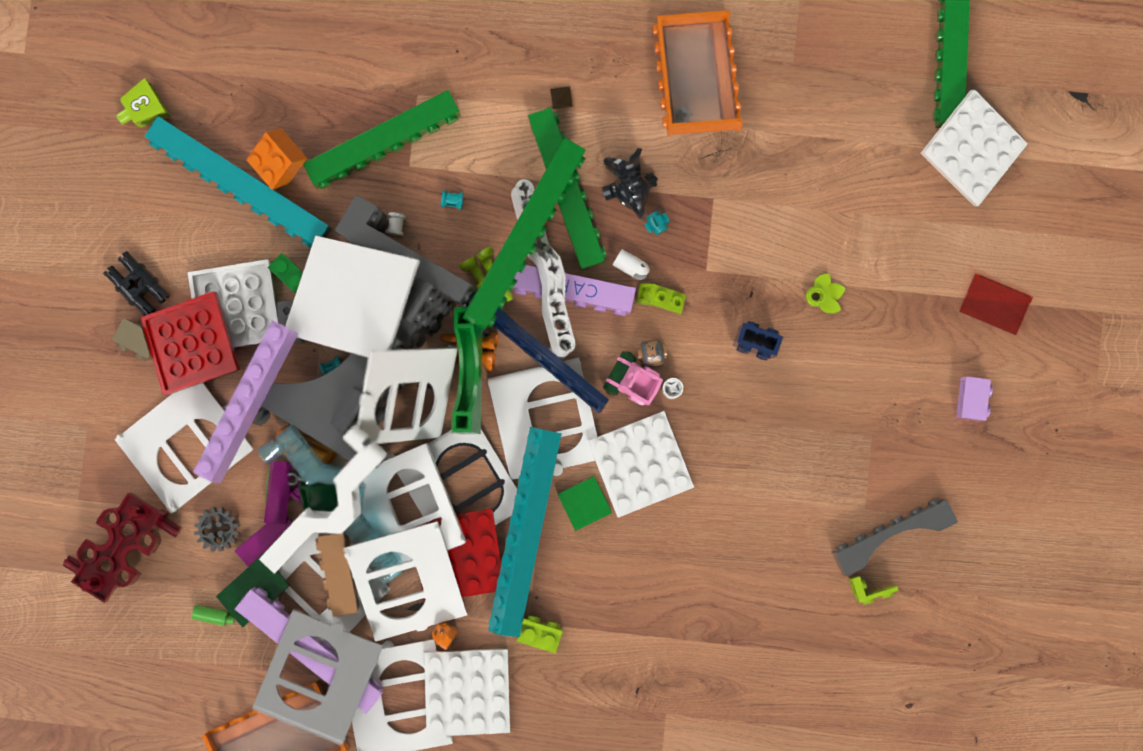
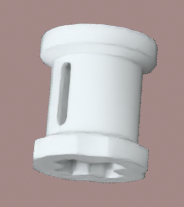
M388 213V217H390L389 225L385 233L393 236H403L402 226L406 215Z

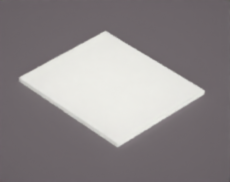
M315 236L285 327L299 333L296 338L368 358L370 351L391 350L419 260Z

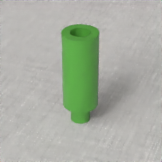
M195 605L192 612V619L220 626H226V624L233 625L235 622V618L230 616L228 611Z

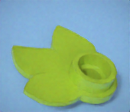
M829 273L822 274L815 279L814 286L807 291L806 301L811 306H819L824 313H837L841 311V307L836 300L843 295L846 288L840 284L831 283ZM813 293L819 295L818 300L812 298Z

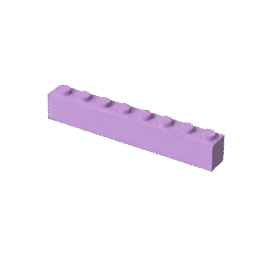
M273 320L271 321L193 473L210 482L221 484L299 333Z
M253 587L235 610L279 644L291 614L284 610L285 607L280 602L270 600L265 590L260 587L258 589ZM308 636L295 642L298 646L337 662L339 661L338 654L333 649L332 644L325 639L322 641L319 637ZM294 651L289 652L331 685L336 672L335 668ZM369 679L358 705V708L366 714L384 692L383 685L377 679Z

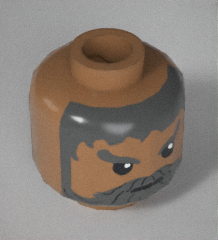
M659 339L642 341L640 349H637L638 361H643L646 367L662 365L664 359H667L665 343H662Z

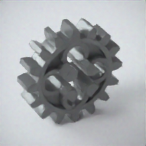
M212 507L211 513L208 510H204L205 516H198L197 518L200 523L194 524L198 528L194 535L200 536L197 542H204V549L210 546L211 552L215 551L216 548H218L219 552L224 551V546L227 549L231 548L230 542H237L234 536L240 535V532L236 531V527L241 525L234 522L238 517H231L232 511L224 512V507H220L218 511L216 507ZM214 515H216V516L218 517V521H217V522H214V521H213V516H214ZM226 524L230 525L229 531L211 532L208 535L204 532L205 528L210 529L225 526ZM218 536L222 538L221 543H218L216 540Z

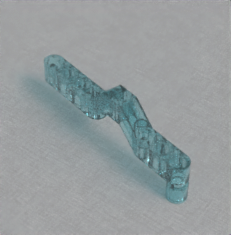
M290 425L276 435V442L271 439L257 449L258 455L267 465L284 454L310 486L320 482L333 484L337 488L333 480L345 468L324 464L293 425ZM363 481L359 484L361 514L344 531L354 545L380 538L362 514L366 487ZM387 552L377 556L369 565L373 570L399 564L400 562L392 552ZM404 570L380 576V579L385 584H388L402 574Z

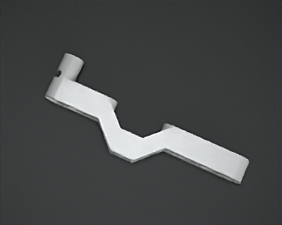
M526 179L519 180L511 192L517 220L534 192L533 184ZM545 231L542 238L537 237L534 243L537 244V247L533 254H528L527 256L537 266L542 284L541 309L551 345L548 349L563 360L575 348V339L565 305V273L561 258L549 245ZM555 323L560 324L562 330L557 329Z
M357 424L345 434L343 439L358 454L333 480L337 485L338 507L333 512L312 511L308 507L259 559L274 574L314 532L342 534L361 514L359 484L388 454L374 441L372 442L368 438L369 436Z

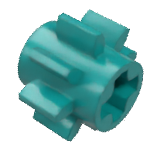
M658 210L646 217L648 222L644 226L648 233L654 232L655 236L669 229L667 224L670 219L666 212L661 215Z

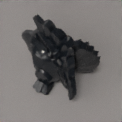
M637 148L629 162L606 157L603 160L606 168L617 177L615 182L602 187V195L605 197V200L617 198L624 206L631 209L639 219L643 218L649 190L652 187H656L658 181L653 172L641 174L639 160L642 148Z

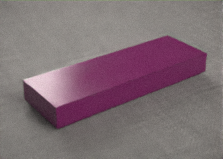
M270 462L264 523L286 525L290 485L287 482L291 481V475L288 476L287 474L292 471L293 463Z
M287 515L286 525L266 523L235 550L236 554L249 567L291 526L293 521Z

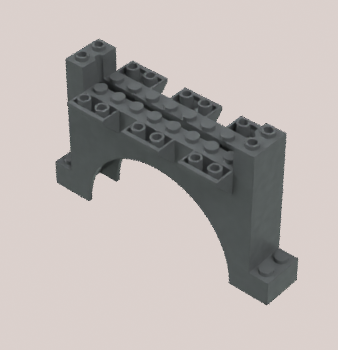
M356 195L335 231L344 236L353 245L419 260L391 350L421 348L426 341V334L432 337L433 334L440 330L442 319L452 309V301L462 307H469L477 290L470 283L379 232L385 227L388 216L374 204ZM352 353L331 372L308 382L297 384L273 383L252 424L262 426L269 420L270 412L351 461L358 452L343 437L358 423L360 399L364 388L368 357ZM399 383L398 388L401 389L407 383ZM390 386L382 392L375 406V421L378 426L381 422H384L387 406L385 403L388 400Z

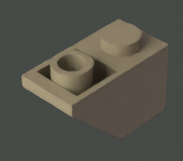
M123 318L112 338L113 341L117 342L116 347L126 352L129 349L136 352L134 356L143 361H146V359L152 360L143 327Z

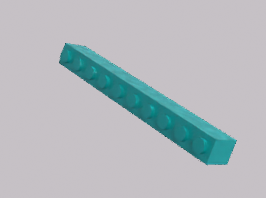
M157 116L144 137L150 140L148 143L150 146L158 151L160 148L167 151L165 155L175 162L177 159L184 162L182 165L184 168L192 173L194 170L201 173L199 177L209 184L211 181L217 183V189L225 194L228 191L235 195L233 197L234 200L242 205L245 202L252 206L250 210L259 216L262 213L269 217L267 221L276 227L281 224L286 228L284 232L294 238L298 235L303 239L301 242L309 248H312L315 236L326 238L332 230L323 221L276 191L271 190L262 182Z
M530 427L527 436L523 464L514 499L513 512L510 518L500 574L497 580L492 613L489 619L488 631L499 636L520 637L562 433Z

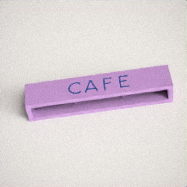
M526 265L523 272H517L515 279L518 281L513 288L514 293L519 295H526V292L532 293L535 298L542 299V284L537 267ZM565 273V304L566 301L574 302V306L586 308V305L593 306L594 310L599 312H606V309L612 310L615 315L624 317L626 314L631 313L636 288Z

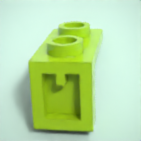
M640 283L636 303L656 306L681 314L686 295L656 284Z
M857 575L848 577L855 601L862 602L863 605L874 602V598L880 596L882 598L894 596V592L899 590L898 586L890 585L865 593L867 586L863 578L860 579V576Z

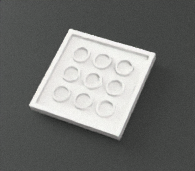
M970 90L920 154L973 206H979L1028 143L976 90Z
M269 259L187 272L191 299L212 291L217 292L233 348L260 344L271 321L273 320L278 323L272 271L267 268L271 264Z
M664 411L588 440L617 517L694 488Z
M507 648L424 652L427 737L510 733Z

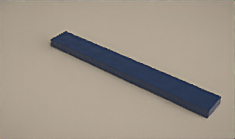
M497 308L495 312L497 318L493 324L494 327L597 413L600 414L609 401L607 397L505 312Z

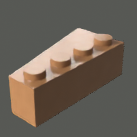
M346 530L342 534L319 533L318 538L315 539L316 549L321 551L322 558H319L320 569L325 572V578H323L324 590H328L329 593L327 607L328 610H332L333 617L358 613L360 606L354 578H352L348 560L344 557L343 548L351 546L350 539H345Z

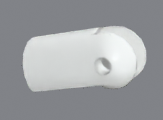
M623 249L613 263V266L637 280L645 279L650 271L646 262Z

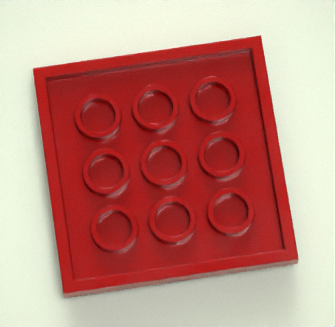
M212 291L140 317L163 396L240 370L217 292Z
M493 508L458 513L456 516L466 543L449 549L447 552L461 596L468 597L496 592L502 560ZM436 518L419 526H423L438 521L440 527L442 523V518Z

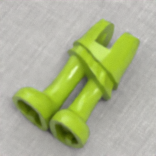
M492 246L485 248L476 255L487 273L493 264L492 256L494 249ZM471 257L462 262L459 268L462 271L470 272L479 283L476 286L479 288L485 275L481 271L475 257ZM507 290L505 294L507 302L513 299L510 290Z

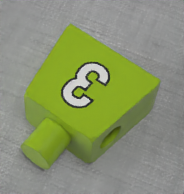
M146 78L121 97L120 101L125 109L116 114L117 119L122 125L132 120L138 127H144L153 123L157 116L162 119L170 116L154 87Z

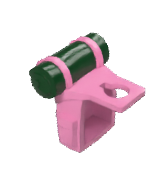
M622 351L610 375L605 380L604 391L613 396H617L619 392L629 395L628 399L641 406L644 404L650 405L663 379L660 378L659 373L646 366L642 368L636 364L637 358L634 354Z

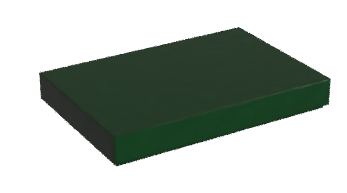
M262 556L216 596L242 628L250 621L237 612L235 608L253 587L258 589L260 587L268 593L267 597L274 601L291 586L279 571L274 574L259 560Z

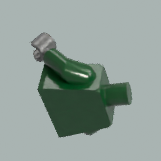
M295 471L287 474L288 476L293 475L296 478V481H288L289 485H295L298 481L301 483L298 484L304 511L309 507L312 511L333 512L338 507L337 485L329 477L317 473H301L299 475Z

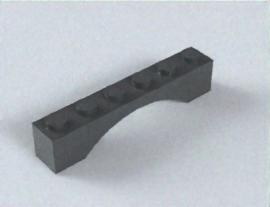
M935 498L929 501V506L923 509L921 506L909 511L910 515L904 518L901 515L892 519V524L884 526V524L873 528V533L867 536L863 533L855 537V541L850 544L845 542L836 546V551L832 552L842 575L848 576L865 568L876 548L897 533L917 528L941 531L958 523L948 500Z

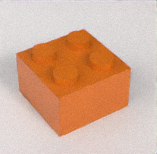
M280 128L265 132L246 160L270 189L274 190L287 186L305 163L307 157L285 131Z

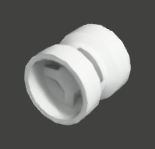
M670 378L662 385V393L668 399L678 398L683 392V384L677 378Z

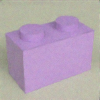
M961 377L956 418L986 421L991 410L990 405H988L989 397H991L993 392L990 379Z

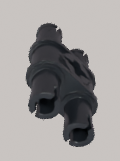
M126 251L122 254L123 258L119 256L118 261L130 271L129 275L124 278L114 266L108 267L109 272L105 270L103 275L115 285L116 292H120L129 305L135 306L144 316L151 314L150 312L154 313L156 309L144 298V295L150 292L162 304L166 301L165 297L168 299L170 294L164 290L159 284L158 278L154 277L145 268L144 264L138 263ZM135 281H138V285H139L138 288H135V287H136Z

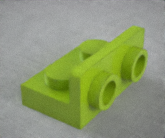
M529 615L528 618L524 617L520 637H517V642L556 654L563 633L560 624L548 621V624L540 622L541 618Z

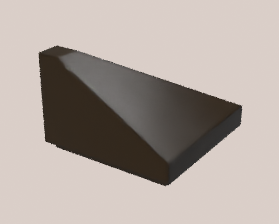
M570 86L550 89L553 109L573 107Z

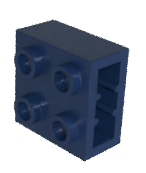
M751 321L740 325L732 345L737 347L736 351L748 354V352L755 353L756 358L765 361L777 356L783 336L779 335V331L772 328H767V330L761 329L759 324Z

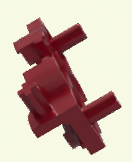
M130 492L126 494L118 508L104 510L96 520V524L108 532L107 542L99 546L93 541L85 539L78 548L77 559L69 555L64 560L62 566L75 573L71 583L101 602L106 603L117 587L135 584L142 574L128 564V553L136 549L150 556L151 553L156 552L161 543V536L156 531L158 528L176 538L180 534L182 527L167 518L170 512L165 509H157ZM112 513L117 517L114 524L110 522V515ZM126 524H131L134 527V532L130 536L124 533V526ZM146 535H149L152 539L150 546L144 542ZM88 549L94 552L92 559L87 556ZM105 559L111 562V569L109 571H104L101 567V563ZM123 571L129 574L128 581L123 580Z

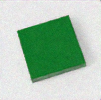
M594 476L557 494L575 531L612 513Z

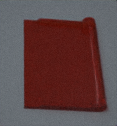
M975 273L959 312L1016 335L1033 297Z

